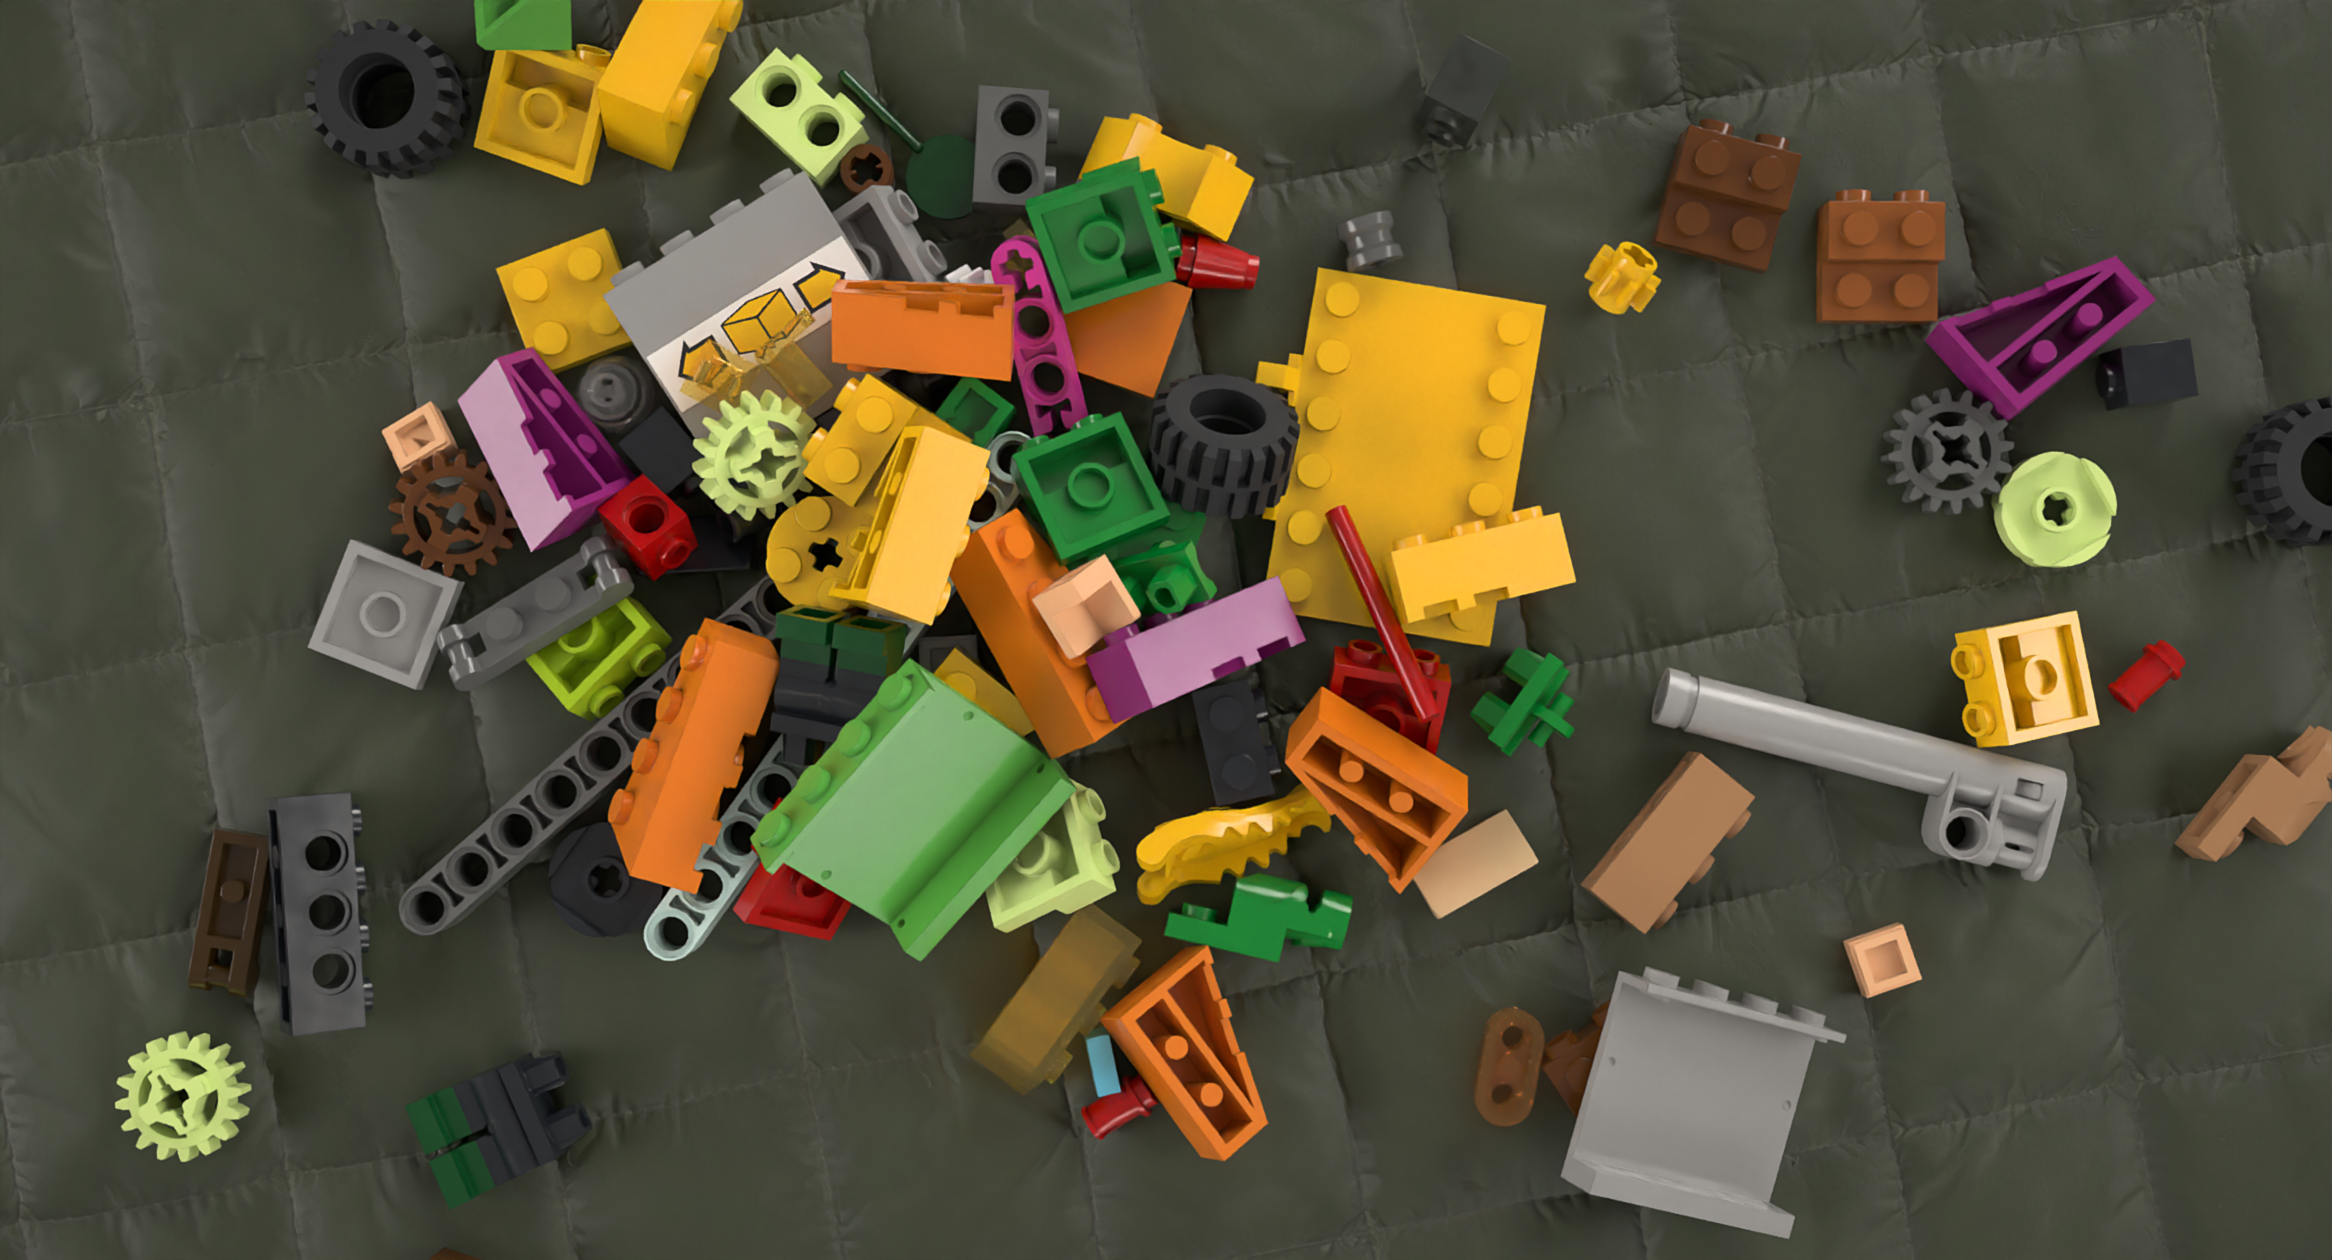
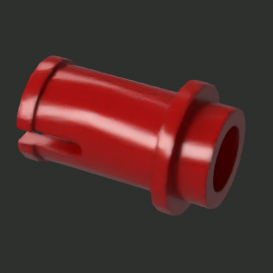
M2159 640L2155 645L2146 644L2142 648L2144 655L2107 687L2113 698L2132 713H2135L2139 706L2169 679L2177 681L2182 677L2180 670L2186 665V661L2173 646L2164 640Z
M1129 1074L1125 1075L1122 1078L1123 1084L1120 1085L1121 1092L1102 1096L1090 1105H1085L1081 1108V1114L1086 1125L1099 1141L1140 1114L1147 1118L1152 1114L1151 1108L1159 1103L1158 1098L1140 1074L1133 1078Z

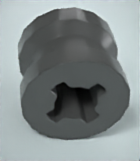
M1391 211L1366 214L1346 221L1336 227L1338 239L1346 243L1349 252L1345 261L1348 273H1359L1376 269L1404 257L1401 245L1393 241L1390 231L1394 225Z

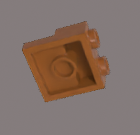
M1851 189L1836 192L1835 201H1828L1817 209L1816 323L1933 324L1937 322L1938 263L1945 260V202H1929V191L1925 190L1898 191L1893 193V201H1871V191Z

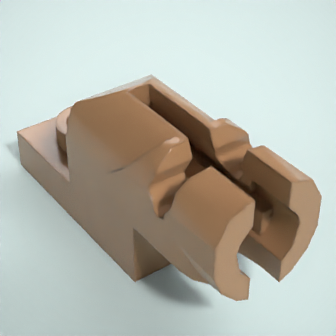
M2309 725L2296 741L2276 757L2281 762H2278L2272 756L2245 754L2174 844L2192 858L2217 862L2219 858L2228 856L2240 845L2244 838V832L2242 831L2244 827L2267 843L2287 846L2296 841L2328 802H2332V789H2330L2328 781L2332 780V732L2321 726H2317L2314 729Z

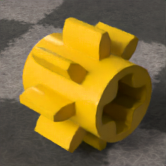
M1622 242L1616 251L1607 244H1604L1584 275L1585 278L1593 282L1589 288V294L1593 301L1602 309L1618 315L1624 314L1630 305L1639 313L1642 312L1657 292L1655 289L1661 282L1660 278L1652 275L1657 269V262L1654 257L1641 246L1631 242Z

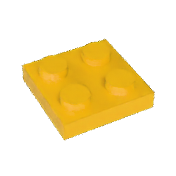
M605 228L496 268L525 348L533 347L553 374L634 345L602 296L615 288L610 279L623 270L610 233Z

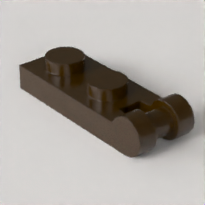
M227 828L214 829L188 973V985L190 988L210 991L214 986L228 988L230 995L250 998L255 992L259 979V966L257 963L271 889L268 835ZM219 949L234 951L231 965L219 963Z

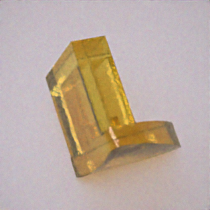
M805 307L773 337L761 345L754 354V359L771 375L792 400L802 407L803 412L833 387L832 383L793 342L816 321Z

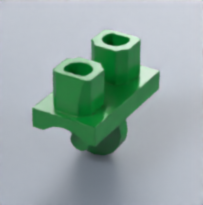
M1164 540L1154 543L1147 552L1109 561L1138 607L1141 616L1156 612H1162L1165 615L1179 612L1187 605L1211 600L1217 592L1214 582L1207 578L1201 570L1196 548L1192 541L1176 544L1171 540Z
M1521 647L1516 648L1506 662L1502 673L1522 687V691L1511 706L1488 691L1471 711L1470 715L1489 734L1488 739L1491 743L1510 758L1537 720L1539 721L1527 739L1539 748L1543 747L1553 731L1566 739H1569L1575 731L1570 724L1563 720V717L1575 702L1573 699L1560 692L1551 706L1546 708L1570 675V672L1563 667V661L1550 653L1543 658Z

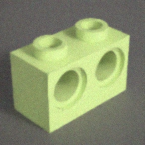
M776 47L729 100L742 116L799 168L805 170L809 177L824 189L840 171V164L852 147L865 144L869 140L866 131L860 124L865 115L841 92L832 99L817 84L823 77L801 55L797 53L790 60ZM781 84L796 86V96L789 105L784 107L769 105V97L775 87ZM825 122L839 125V135L832 144L821 147L811 143L812 133L818 125Z

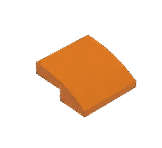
M1169 281L1068 314H1064L1062 309L1078 376L1094 382L1099 380L1144 398L1154 399L1193 289ZM1043 362V363H1046V364H1049V365H1051V366H1054V367L1059 368L1056 364H1053V363H1050V362Z

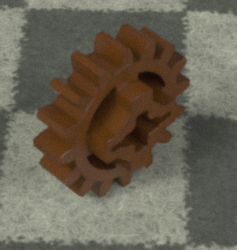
M461 449L455 462H449L443 450H438L433 455V467L429 468L420 459L413 463L411 470L416 481L401 476L395 487L406 495V498H394L389 504L390 511L403 515V518L394 522L391 531L392 534H408L409 540L402 549L405 555L414 553L418 549L425 554L421 563L422 569L427 570L436 560L443 563V572L446 577H451L457 564H463L467 573L472 576L477 573L478 559L483 558L491 566L498 563L500 556L495 547L496 545L501 548L511 549L515 538L504 529L517 528L519 526L512 512L508 511L510 507L495 477L487 472L489 464L485 457L476 466L469 463L468 450ZM454 476L463 478L461 483L442 487L435 482L432 485L430 484L444 477ZM482 489L488 493L493 502L496 519L492 518L493 514L484 510L480 498ZM455 502L466 507L463 517L457 523L450 522L446 518L449 509L454 506ZM416 507H419L418 511L428 518L432 531L430 537L420 526ZM466 539L477 543V545L468 548H449L451 543Z

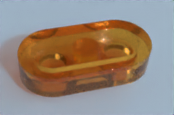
M1505 1008L1493 1014L1486 1023L1473 1087V1100L1481 1115L1487 1121L1497 1126H1512L1520 1123L1528 1116L1534 1103L1545 1037L1540 1023L1530 1013L1520 1008ZM1509 1027H1519L1522 1031L1521 1041L1515 1046L1505 1045L1502 1040L1504 1031ZM1499 1084H1508L1512 1090L1510 1098L1503 1103L1493 1101V1089Z

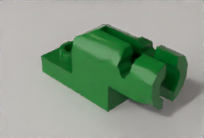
M1260 872L1236 878L1226 923L1215 920L1217 915L1216 909L1184 902L1181 912L1169 910L1164 936L1277 963L1280 960L1284 938L1292 940L1291 946L1327 947L1341 950L1351 915L1353 896L1324 889L1319 896V902L1313 906L1312 910H1308V905L1305 901L1308 896V889L1305 883Z

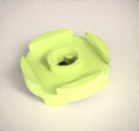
M2052 451L2042 453L2021 461L2012 468L2010 473L2006 474L2000 485L2001 491L1998 494L1992 495L1991 504L1994 509L1995 525L2000 538L2015 556L2033 567L2060 568L2074 566L2095 556L2105 546L2111 535L2107 534L2111 527V517L2116 516L2117 509L2116 495L2106 474L2095 463L2085 458L2079 459L2071 454H2064V452ZM2048 495L2053 501L2064 499L2067 503L2068 508L2061 513L2064 522L2060 526H2057L2053 520L2046 521L2043 516L2044 500Z

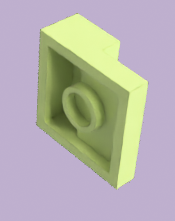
M1070 779L1077 790L985 890L994 928L1008 933L1055 909L1068 915L1116 891L1112 874L1119 871L1120 862L1113 846L1101 837L1098 822L1105 819L1106 812L1102 800L1093 789L1086 788Z

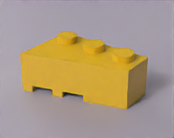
M743 0L642 1L596 87L608 147L670 172L672 171L708 79L716 67L719 52L727 32L732 33L738 25L743 10Z
M925 425L905 426L874 492L875 498L880 499V503L869 532L858 529L850 545L852 549L860 551L846 583L835 579L827 596L891 619L932 625L935 616L942 613L948 602L951 585L947 579L954 559L959 558L967 546L970 526L966 523L973 502L981 498L987 487L990 472L986 464L991 451Z
M1535 506L1506 514L1508 525L1486 530L1484 520H1478L1450 527L1451 538L1429 543L1427 534H1421L1393 541L1394 551L1381 557L1393 609L1400 624L1411 623L1576 582L1560 514L1555 513L1543 516L1541 506Z

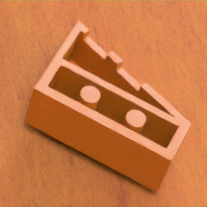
M836 280L831 291L833 363L847 364V369L855 372H876L882 370V368L907 370L917 374L936 373L1011 381L1014 359L1015 285Z
M1323 686L1320 687L1289 728L1285 764L1331 816L1337 815L1355 836L1354 843L1365 855L1371 854L1389 875L1388 882L1401 894L1467 814L1468 776Z
M1209 946L1185 947L1101 1016L1099 1020L1200 1157L1225 1161L1266 1126L1268 1121L1245 1053L1239 1050L1229 1020L1232 1014L1227 999L1222 998L1211 967L1214 961Z

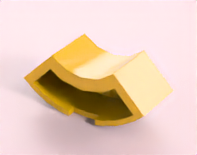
M1131 113L1128 120L1105 116L1078 179H1082L1083 173L1139 156L1144 171L1155 168L1165 198L1164 203L1155 205L1158 212L1173 217L1171 222L1176 227L1193 233L1197 231L1216 240L1227 242L1255 179L1235 166L1237 157L1214 145L1206 144L1204 150L1178 142L1161 134L1163 127L1160 124L1139 114Z

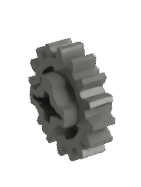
M1948 388L1933 392L1932 402L1924 394L1911 399L1914 413L1902 409L1893 415V418L1901 428L1900 430L1884 432L1882 438L1888 443L1894 444V452L1880 456L1882 463L1895 464L1897 470L1887 479L1888 484L1894 485L1903 482L1907 486L1901 498L1904 503L1913 502L1921 497L1923 498L1922 512L1926 514L1936 512L1942 503L1945 515L1949 516L1961 513L1962 502L1969 510L1982 507L1984 504L1980 492L1993 495L2001 491L2002 488L1993 477L2011 472L2012 466L2000 460L2002 452L2014 448V442L1999 440L1998 433L2008 423L2006 419L1994 422L1988 419L1987 416L1993 407L1990 401L1973 407L1971 406L1972 392L1965 390L1958 393L1952 402ZM1939 414L1958 417L1957 421L1951 423L1948 427H1944L1938 421L1931 422L1929 420L1930 417ZM1979 440L1982 449V457L1980 456ZM1949 441L1952 447L1948 455L1954 461L1944 463L1941 458L1946 450L1941 443ZM1912 447L1915 451L1916 466H1914L1912 459ZM1947 477H1950L1956 483L1962 482L1966 485L1956 491L1942 490L1935 487Z

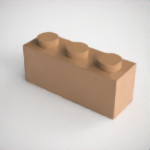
M1688 751L1581 883V886L1630 926L1643 934H1646L1651 926L1656 930L1661 928L1677 909L1678 902L1674 898L1688 881L1691 884L1697 883L1710 869L1715 860L1710 853L1724 836L1728 839L1733 838L1745 826L1751 816V812L1746 808L1754 800L1755 796L1702 753Z

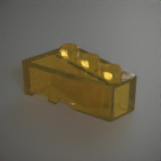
M1093 903L1076 910L1034 965L1032 971L1016 993L1011 996L1002 1008L1000 1015L981 1041L979 1040L970 1051L969 1055L1023 1096L1040 1085L1043 1079L1053 1085L1073 1057V1055L1065 1050L1078 1031L1087 1037L1107 1010L1099 1001L1111 984L1121 989L1141 961L1134 957L1133 954L1142 940Z

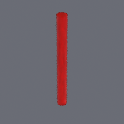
M1346 505L1337 506L1325 514L1328 524L1419 723L1422 724L1434 720L1441 715V711Z

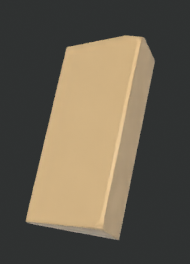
M1504 809L1440 845L1413 880L1433 915L1440 919L1534 866L1539 860L1507 809Z

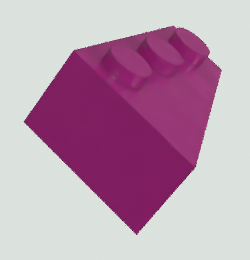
M2114 256L2045 282L2038 288L2011 298L2010 296L1992 302L1987 307L1958 318L1954 316L1941 321L1936 325L1925 342L1980 403L1990 401L1993 404L1990 414L1996 420L2006 419L2008 423L2135 321L2156 301V298L2118 257Z
M533 347L496 358L458 399V403L531 552L600 523L602 520L597 508L636 479V476Z

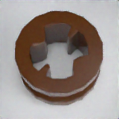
M859 144L852 147L843 157L840 164L842 180L848 191L855 197L872 185L893 186L895 180L893 165L888 155L878 146ZM873 159L880 162V164L876 165L879 174H882L878 182L868 179L864 182L863 186L854 182L859 180V176L854 170L858 163L867 166Z

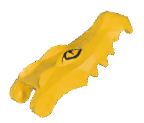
M1302 783L1297 785L1284 798L1242 810L1232 807H1210L1196 815L1164 822L1155 827V831L1146 836L1137 846V862L1142 869L1146 870L1137 882L1138 898L1146 905H1155L1160 903L1171 890L1191 883L1220 885L1225 873H1230L1237 878L1243 877L1245 875L1246 863L1249 861H1253L1263 869L1267 868L1270 863L1269 855L1273 852L1285 855L1287 853V838L1300 837L1301 830L1305 826L1316 825L1324 833L1329 832L1332 824L1330 814Z

